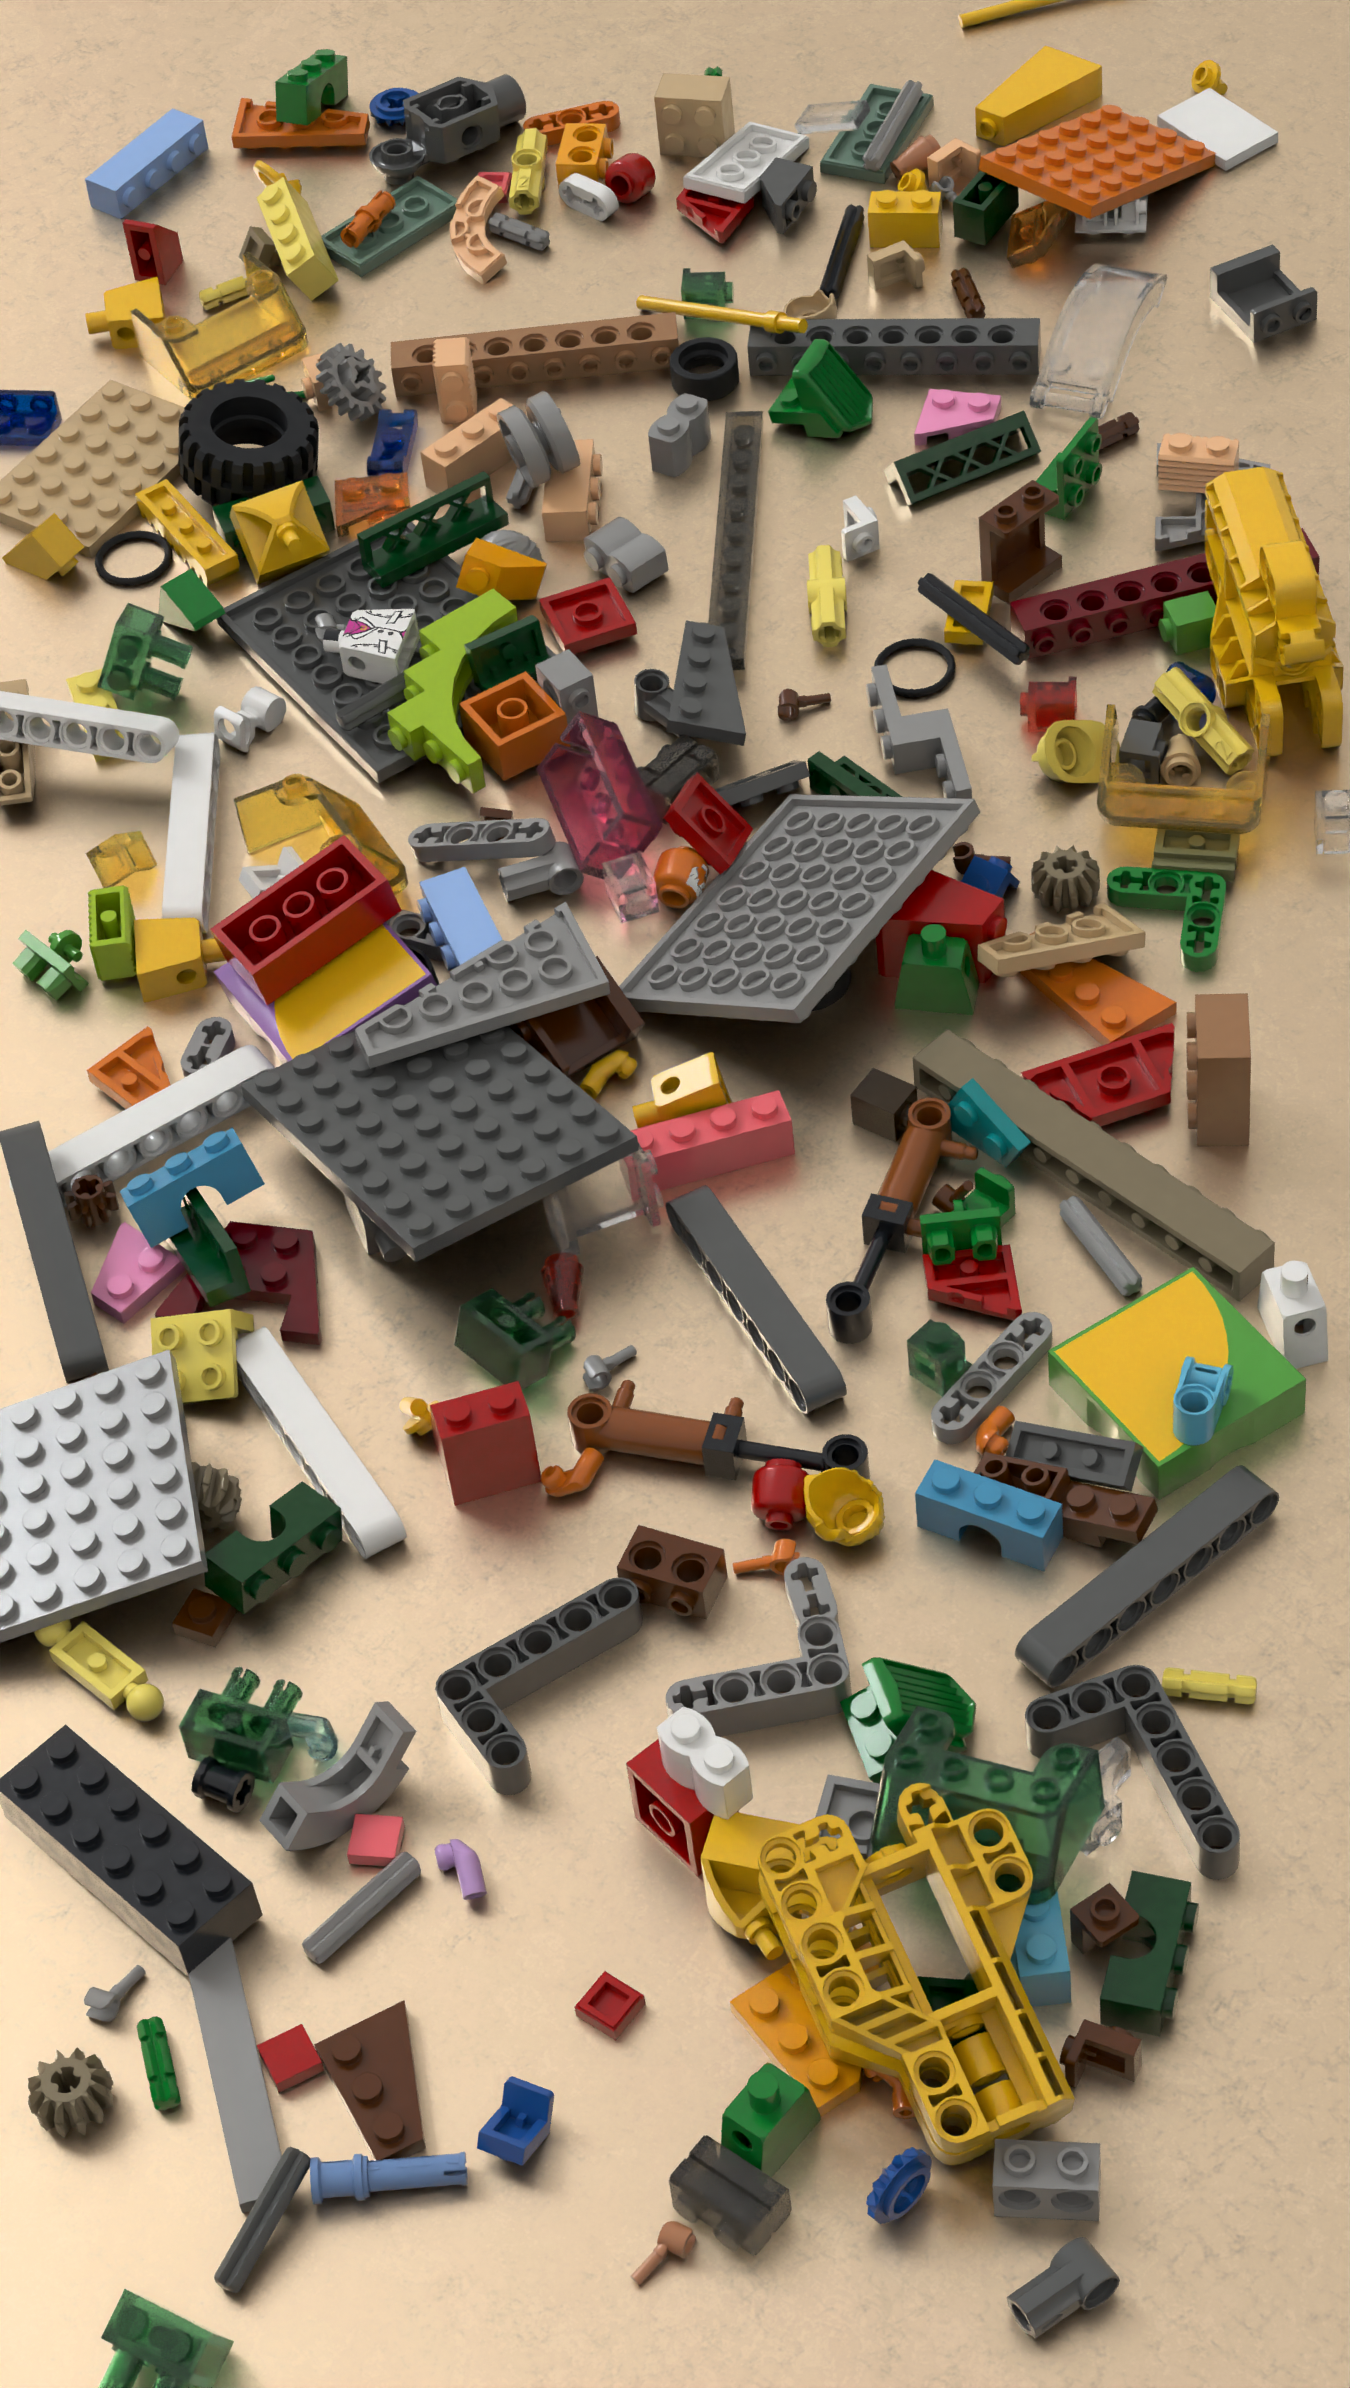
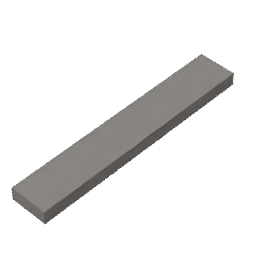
M229 1938L189 1973V1979L241 2212L245 2213L253 2208L282 2154L232 1938Z

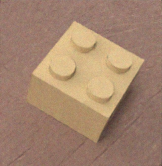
M663 73L654 96L660 155L708 157L735 134L730 77Z

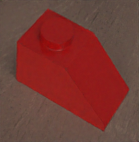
M125 219L123 228L135 280L143 281L158 277L159 284L166 285L184 261L178 232L157 224Z

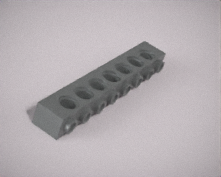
M1040 318L806 319L808 327L805 333L784 331L782 334L766 332L762 327L750 326L747 345L750 376L792 375L793 369L814 339L827 340L856 375H1039L1041 333Z

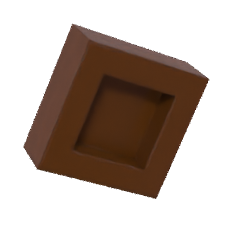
M193 1588L172 1622L174 1633L216 1648L236 1615L237 1610L219 1596Z

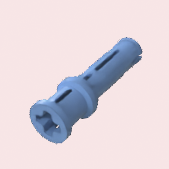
M362 2153L354 2154L352 2160L321 2162L319 2157L310 2158L313 2204H322L324 2198L355 2196L357 2201L366 2200V2197H370L371 2192L460 2184L464 2186L468 2184L467 2167H465L466 2153L369 2161L368 2156H363Z

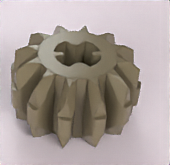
M1056 845L1053 853L1042 852L1040 859L1033 862L1031 890L1034 893V898H1038L1041 901L1043 908L1054 905L1057 913L1063 908H1069L1075 913L1078 905L1089 907L1092 898L1098 896L1100 868L1097 865V861L1090 857L1089 851L1077 853L1074 845L1068 850H1061Z
M192 1462L201 1528L208 1532H214L215 1528L227 1529L230 1522L235 1520L241 1506L242 1498L240 1497L239 1479L228 1475V1470L225 1468L216 1469L211 1464L200 1466L196 1462Z
M77 2047L70 2057L65 2058L61 2052L56 2050L55 2061L51 2064L39 2061L37 2068L39 2075L28 2078V2089L30 2091L28 2096L29 2108L31 2113L37 2116L40 2126L46 2131L56 2127L57 2133L65 2138L71 2128L76 2127L80 2133L85 2135L86 2123L93 2121L103 2124L104 2114L102 2110L113 2107L114 2098L111 2093L113 2080L109 2071H106L101 2059L96 2054L85 2058L84 2052Z

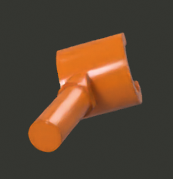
M780 1539L775 1542L772 1555L733 1563V1570L735 1574L761 1569H772L775 1573L784 1576L786 1566L791 1561L798 1559L800 1553L795 1552V1541Z

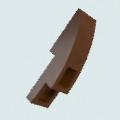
M985 1452L974 1473L1061 1503L1063 1537L1102 1548L1107 1538L1135 1544L1140 1543L1158 1512L1154 1497L1071 1481L1067 1468Z

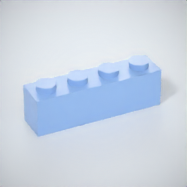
M172 108L85 178L91 207L117 218H124L208 149L203 120Z
M466 867L419 882L423 898L417 900V905L424 923L431 921V923H428L435 946L443 945L440 947V951L448 971L455 969L502 940Z

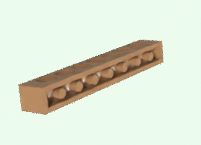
M676 312L391 342V371L396 397L437 393L432 367L433 341L436 339L466 337L470 340L469 345L476 389L670 369V356L675 348L679 346Z

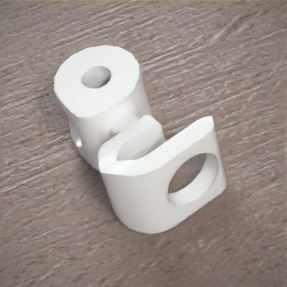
M255 686L245 694L240 711L235 713L223 706L215 709L214 732L217 733L219 740L243 752H248L249 745L255 736V727L266 732L275 729L285 716L286 702L283 698ZM224 719H227L234 726L235 730L229 733L226 730Z

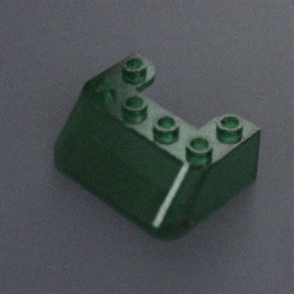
M917 1706L884 1759L870 1834L872 1854L888 1845L904 1843L907 1847L897 1823L899 1796L911 1784H930L931 1789L943 1797L953 1821L986 1808L996 1809L1003 1813L1010 1821L1032 1869L1033 1881L1027 1904H1040L1051 1899L1059 1889L1105 1808L1099 1751L1076 1744H1059L1048 1749L1041 1757L1034 1771L1030 1772L946 1751L955 1736L952 1718L944 1712ZM920 1804L912 1806L911 1814L918 1813L925 1826L928 1825L930 1807L922 1808ZM981 1829L974 1835L977 1842L983 1846H995L1001 1841V1837L992 1829ZM1012 1874L1001 1875L995 1880L997 1886L1005 1892H1015L1023 1886L1020 1879Z

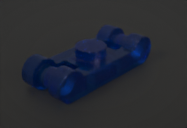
M391 409L379 410L378 427L371 456L367 458L368 478H380L381 474H392L393 478H406L418 427V413L416 409H405L404 413H392Z

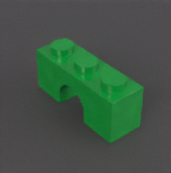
M330 49L317 50L315 54L301 61L298 66L287 71L284 76L275 81L276 121L309 125L321 116V103L336 105L348 96L347 56L335 55V51Z

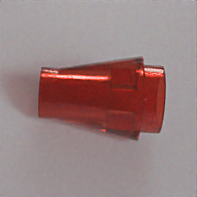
M564 1252L550 1255L544 1261L541 1276L553 1308V1317L560 1321L576 1319L580 1314L579 1302L584 1266L579 1263V1258L572 1253Z

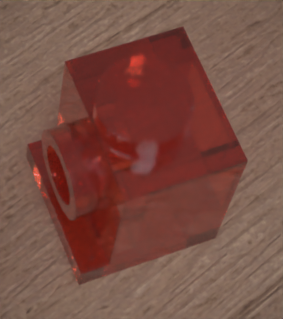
M1069 676L1068 682H1029L1028 692H1021L1020 716H1028V732H1046L1056 721L1076 720L1077 677Z

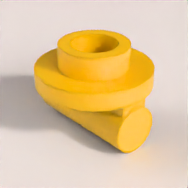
M1206 60L1195 68L1191 81L1195 92L1200 93L1211 88L1220 95L1226 93L1228 87L1220 78L1221 68L1219 64L1212 60Z
M913 169L905 173L898 183V190L906 192L928 191L924 172L919 169Z
M404 1397L400 1401L399 1408L401 1412L411 1417L403 1426V1430L407 1435L417 1432L421 1436L432 1429L430 1405L439 1403L437 1400L427 1404L420 1398Z

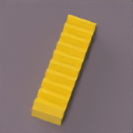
M167 479L135 493L142 517L147 518L150 526L154 525L155 531L157 533L160 532L171 548L174 547L176 554L182 556L183 562L185 564L188 563L190 569L196 571L197 576L203 579L206 587L239 572L240 565L236 552Z

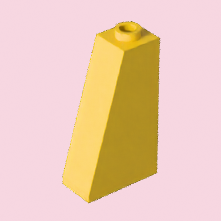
M1045 45L975 107L976 136L1005 147L1092 102L1102 95V65Z

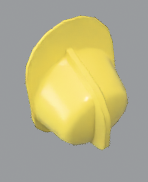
M1061 720L1054 722L1047 729L1046 734L1039 741L1037 752L1031 756V761L1038 762L1043 773L1054 781L1099 783L1109 780L1116 774L1119 768L1120 745L1113 731L1101 722L1093 720Z

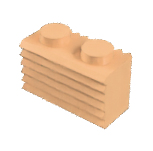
M466 337L436 339L433 341L432 367L440 417L443 424L464 423L477 414V386L469 345L470 340Z
M1185 433L1164 434L1158 455V489L1205 494V484L1224 472L1239 470V441L1237 439L1230 440L1222 436L1211 438L1204 436L1201 438L1200 436L1193 437Z

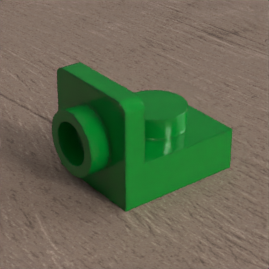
M980 1167L975 1172V1189L962 1201L963 1211L999 1207L1002 1228L1016 1214L1015 1188L1002 1175L993 1174Z

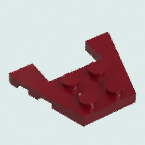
M230 1221L224 1229L238 1249L251 1289L250 1292L233 1299L288 1305L280 1328L282 1341L320 1346L322 1335L319 1319L320 1306L317 1290L318 1277L313 1230ZM188 1273L156 1310L155 1318L202 1312L206 1300Z

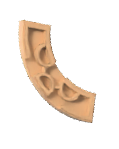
M477 175L467 185L455 204L456 211L453 219L450 221V238L456 257L464 270L475 280L486 284L507 264L505 254L493 247L486 236V227L490 214L497 203L504 197L501 186Z

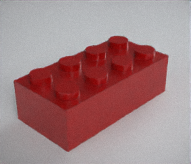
M343 835L216 924L210 931L225 960L268 1006L402 910L388 880Z

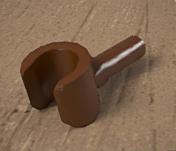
M785 689L779 695L778 717L786 721L793 720L799 715V708L830 703L831 695L830 693L798 696L796 691Z
M960 842L953 846L955 855L953 862L956 870L961 874H965L974 855L986 861H989L991 857L984 854H975L973 845L968 842ZM994 856L1008 864L1011 862L1010 856Z
M967 1180L956 1190L949 1184H945L934 1196L931 1204L942 1213L952 1212L953 1200L962 1199L963 1201L965 1196L973 1189V1183Z

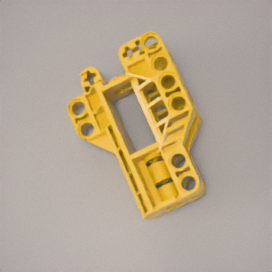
M1264 466L1224 472L1205 484V495L1207 498L1205 500V526L1207 529L1205 530V555L1208 570L1218 597L1210 634V668L1223 708L1243 706L1260 758L1276 757L1281 755L1283 751V708L1277 686L1300 682L1303 689V704L1305 708L1309 707L1312 730L1314 734H1318L1322 744L1321 748L1340 747L1343 724L1341 690L1343 688L1344 666L1339 658L1333 639L1336 636V623L1332 618L1327 603L1328 600L1320 584L1319 575L1314 567L1309 546L1306 544L1299 524V518L1296 516L1291 501V495H1289L1283 479V473Z
M915 1783L903 1790L898 1802L897 1823L907 1847L904 1843L888 1845L864 1860L844 1820L828 1814L818 1816L777 1833L763 1842L758 1853V1866L760 1870L758 1886L762 1899L798 1977L800 1991L830 2058L898 2078L931 2152L937 2160L954 2166L986 2154V2151L995 2148V2139L1018 2140L1032 2134L1038 2128L1042 2127L1043 2129L1057 2123L1072 2111L1075 2098L1010 1961L1030 1897L1033 1881L1031 1866L1010 1821L1000 1811L990 1808L975 1811L953 1821L943 1797L931 1789L930 1784ZM920 1804L922 1808L930 1807L928 1825L925 1826L918 1813L911 1814L912 1806ZM827 1829L831 1836L839 1834L841 1837L838 1839L829 1836L819 1838V1832ZM981 1829H992L998 1833L1001 1841L995 1846H983L977 1842L974 1835ZM804 1838L805 1844L800 1845L797 1839ZM780 1847L788 1849V1851L771 1857L766 1861L767 1855L773 1849ZM781 1868L788 1870V1872L778 1873L774 1872V1870ZM1012 1874L1020 1879L1023 1886L1015 1892H1005L997 1886L995 1880L1001 1875ZM925 1877L979 1991L934 2012L880 1897ZM797 1914H806L810 1917L806 1919H797L793 1916ZM862 1923V1928L852 1931L855 1925ZM868 1942L872 1945L871 1948L855 1952V1949ZM877 1964L881 1965V1968L866 1974L864 1970ZM886 1982H889L891 1987L880 1992L873 1990ZM983 2026L985 2027L986 2032L971 2036L952 2048L950 2041L959 2040L973 2034ZM1006 2073L1008 2080L994 2083L975 2095L973 2094V2088L986 2085ZM936 2079L943 2086L932 2088L925 2085L922 2081ZM957 2126L963 2129L965 2134L953 2136L945 2132L944 2128Z

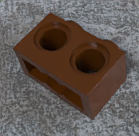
M641 1525L637 1526L617 1566L618 1578L629 1579L636 1585L640 1603H651L668 1608L678 1615H692L706 1620L728 1577L724 1549Z

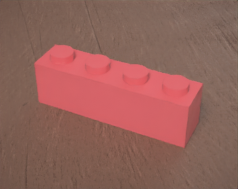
M777 1090L630 1130L637 1136L639 1150L618 1160L630 1198L634 1199L794 1155L792 1120L781 1093Z

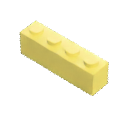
M284 177L276 183L267 186L256 198L287 277L312 301L338 282V277L307 201Z

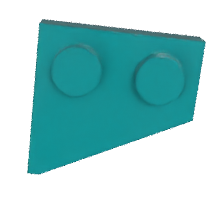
M974 1078L963 1085L948 1104L951 1111L952 1131L1004 1167L1009 1166L1031 1143Z

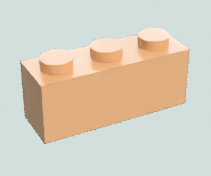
M499 398L422 450L420 454L426 487L439 494L483 471L490 475L511 461L512 457L505 444L496 416L497 413L513 405Z
M593 439L574 440L580 458V465L562 474L550 464L551 477L549 481L545 482L542 505V519L546 542L581 541L591 534V526L598 524L597 502L594 501L600 500V480L596 477L602 476L603 464L602 455L595 454Z

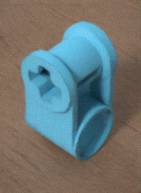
M1187 1356L1185 1358L1173 1400V1433L1180 1442L1187 1445H1200L1212 1438L1222 1408L1226 1405L1230 1394L1234 1372L1233 1365L1225 1364L1223 1368L1197 1363L1194 1357Z

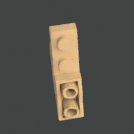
M26 679L0 682V691L29 695ZM5 712L7 717L10 720L14 721L12 716ZM0 740V806L32 802L35 790V745Z

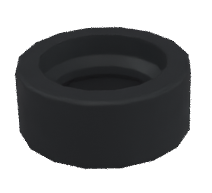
M712 337L695 338L682 343L675 348L670 356L672 387L678 395L687 393L707 399L708 401L725 397L734 391L739 383L736 350L726 341ZM702 365L721 367L717 371L704 374L688 372L690 369Z

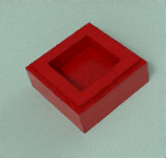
M604 1971L574 2008L578 2018L616 2041L646 2003L643 1994Z
M302 2024L256 2045L278 2093L324 2072L322 2061Z

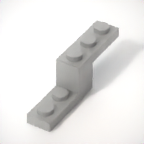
M887 664L871 667L872 683L866 684V694L869 707L876 706L877 708L873 710L876 732L884 733V736H880L884 760L891 759L895 774L936 767L938 778L946 779L942 783L944 798L972 799V787L948 708L901 716Z

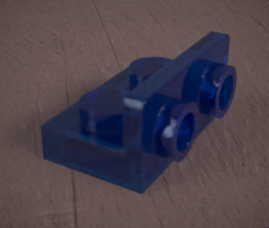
M0 390V445L38 446L60 426L62 417L54 391Z

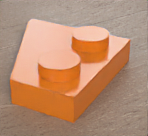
M148 1026L87 1070L89 1081L125 1109L170 1086L152 1029Z

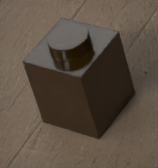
M872 1068L850 1095L852 1122L854 1125L896 1143L908 1126L909 1108L914 1102L918 1101L917 1086Z

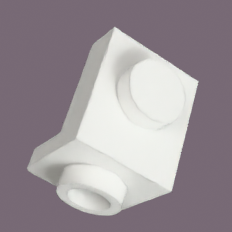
M856 495L843 500L845 528L841 531L843 557L849 562L880 549L879 529L876 514L871 507H866Z
M283 847L277 865L242 867L239 881L250 896L255 898L304 862L292 847Z

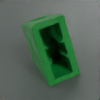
M929 924L921 930V934L909 935L900 971L894 1004L895 1009L973 1015L979 990V978L968 941L960 937L946 936L945 928L939 924Z
M764 2064L758 2072L749 2078L747 2085L730 2103L722 2115L721 2164L762 2190L821 2120L820 2113L809 2089L773 2064Z

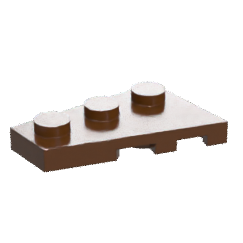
M405 2000L314 2044L329 2078L374 2160L408 2158L426 2149Z

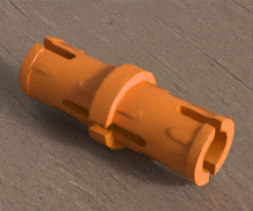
M380 190L367 205L361 206L355 212V218L340 233L345 245L350 248L353 246L357 248L369 233L377 231L381 226L383 218L394 209L396 205L394 197L389 192L384 191L382 193V190Z

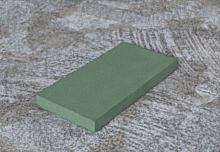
M870 84L820 161V172L885 184L892 173L890 162L897 159L907 149L934 106L933 95L922 94L881 168L878 171L866 170L863 167L864 161L862 157L902 90Z
M417 176L390 193L395 199L396 205L394 209L383 218L380 228L375 232L369 233L357 248H354V246L350 248L345 245L340 236L341 231L352 222L355 216H352L321 237L331 259L363 277L450 222L455 214V204L458 199Z

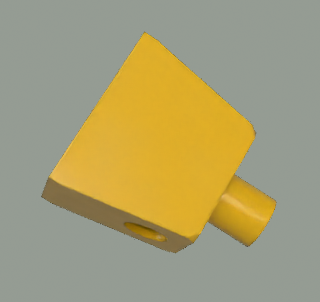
M158 277L107 290L103 294L105 310L85 313L89 335L109 331L112 346L115 349L169 345L165 310Z
M196 918L134 920L136 972L144 1003L205 987L208 983L207 963L226 961L215 938L203 939L200 922Z
M710 1052L654 1075L651 1079L654 1100L632 1106L637 1127L641 1128L730 1104L732 1100L713 1052Z

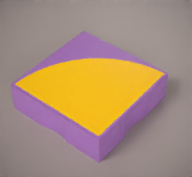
M386 922L268 1006L228 962L214 971L229 1002L254 1032L272 1046L281 1064L293 1060L300 1054L310 1052L336 1037L354 1031L355 1028L395 1004L405 1005L419 997V990L426 985L432 983L437 986L430 971Z

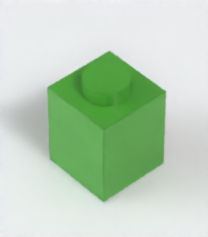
M1208 591L1163 602V619H1159V630L1163 641L1170 642L1176 655L1210 647V634L1216 605Z

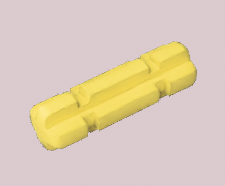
M255 270L247 273V278L243 279V276H239L216 285L214 290L212 287L201 290L199 292L201 305L205 310H211L219 307L220 302L225 305L249 296L250 291H253L254 294L265 290L267 286L264 275L260 270Z
M1168 1667L1163 1672L1162 1687L1167 1696L1182 1697V1693H1189V1698L1228 1702V1698H1235L1234 1703L1251 1705L1256 1699L1257 1680L1253 1676L1237 1675L1236 1679H1230V1674L1199 1670H1191V1674H1184V1669Z

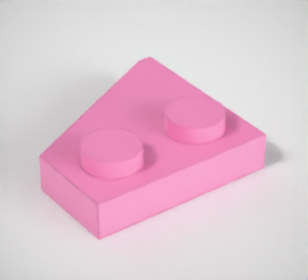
M929 389L914 433L915 445H926L927 437L947 433V437L950 440L996 422L1002 407L1001 395Z
M124 1222L117 1231L91 1291L93 1303L124 1324L181 1275L185 1268L175 1254L159 1244L151 1248L143 1233Z

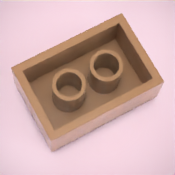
M1248 993L1195 994V1012H1187V1039L1195 1038V1042L1186 1043L1188 1071H1186L1188 1100H1195V1103H1188V1129H1196L1197 1146L1249 1145L1251 1047Z

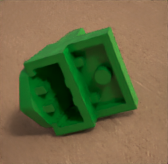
M814 339L793 369L792 378L775 400L768 413L772 423L804 425L807 437L840 438L843 432H853L872 423L873 397L867 387L827 340Z
M873 1657L862 1663L870 1686L845 1698L840 1704L868 1778L873 1783L881 1784L916 1764H919L927 1771L968 1749L964 1739L973 1732L976 1703L950 1675L881 1657Z

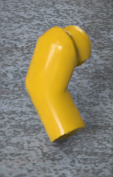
M617 1050L594 1063L579 1087L590 1097L596 1099L608 1079L615 1072L622 1079H628L636 1069L637 1062L628 1056L629 1052Z

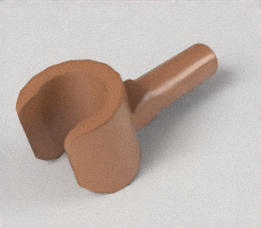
M677 2221L665 2223L659 2233L657 2246L630 2277L638 2285H641L654 2269L665 2260L669 2252L686 2258L696 2242V2236L692 2234L693 2230Z

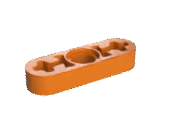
M600 101L537 115L527 119L523 124L524 131L527 128H537L540 133L547 135L548 146L561 143L566 123L606 124L607 133L619 128L621 124L619 106L612 101Z

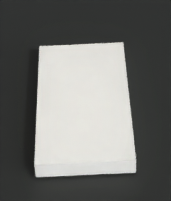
M748 122L683 177V188L745 204L761 190L760 176L776 157L795 161L809 148V137Z

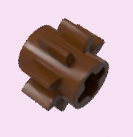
M97 1174L85 1175L75 1179L72 1191L64 1192L71 1221L74 1222L80 1219L87 1228L108 1223L111 1217V1210H119L113 1181L109 1180L103 1183Z

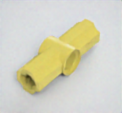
M527 128L522 135L518 136L516 152L511 157L513 172L509 205L510 208L518 211L520 215L532 214V211L539 207L541 190L545 187L544 168L548 140L547 135L540 133L537 128Z
M820 545L816 547V550L808 554L810 580H807L809 615L812 614L811 628L813 641L821 643L823 647H835L841 640L846 638L844 612H847L845 577H842L843 570L840 551L834 550L831 545Z
M1174 667L1158 678L1154 683L1155 686L1152 693L1178 720L1181 731L1187 736L1193 737L1226 774L1233 775L1237 771L1244 769L1252 760V754L1255 750L1228 722L1225 711L1219 706L1213 705L1180 668ZM1206 713V725L1200 729V718Z

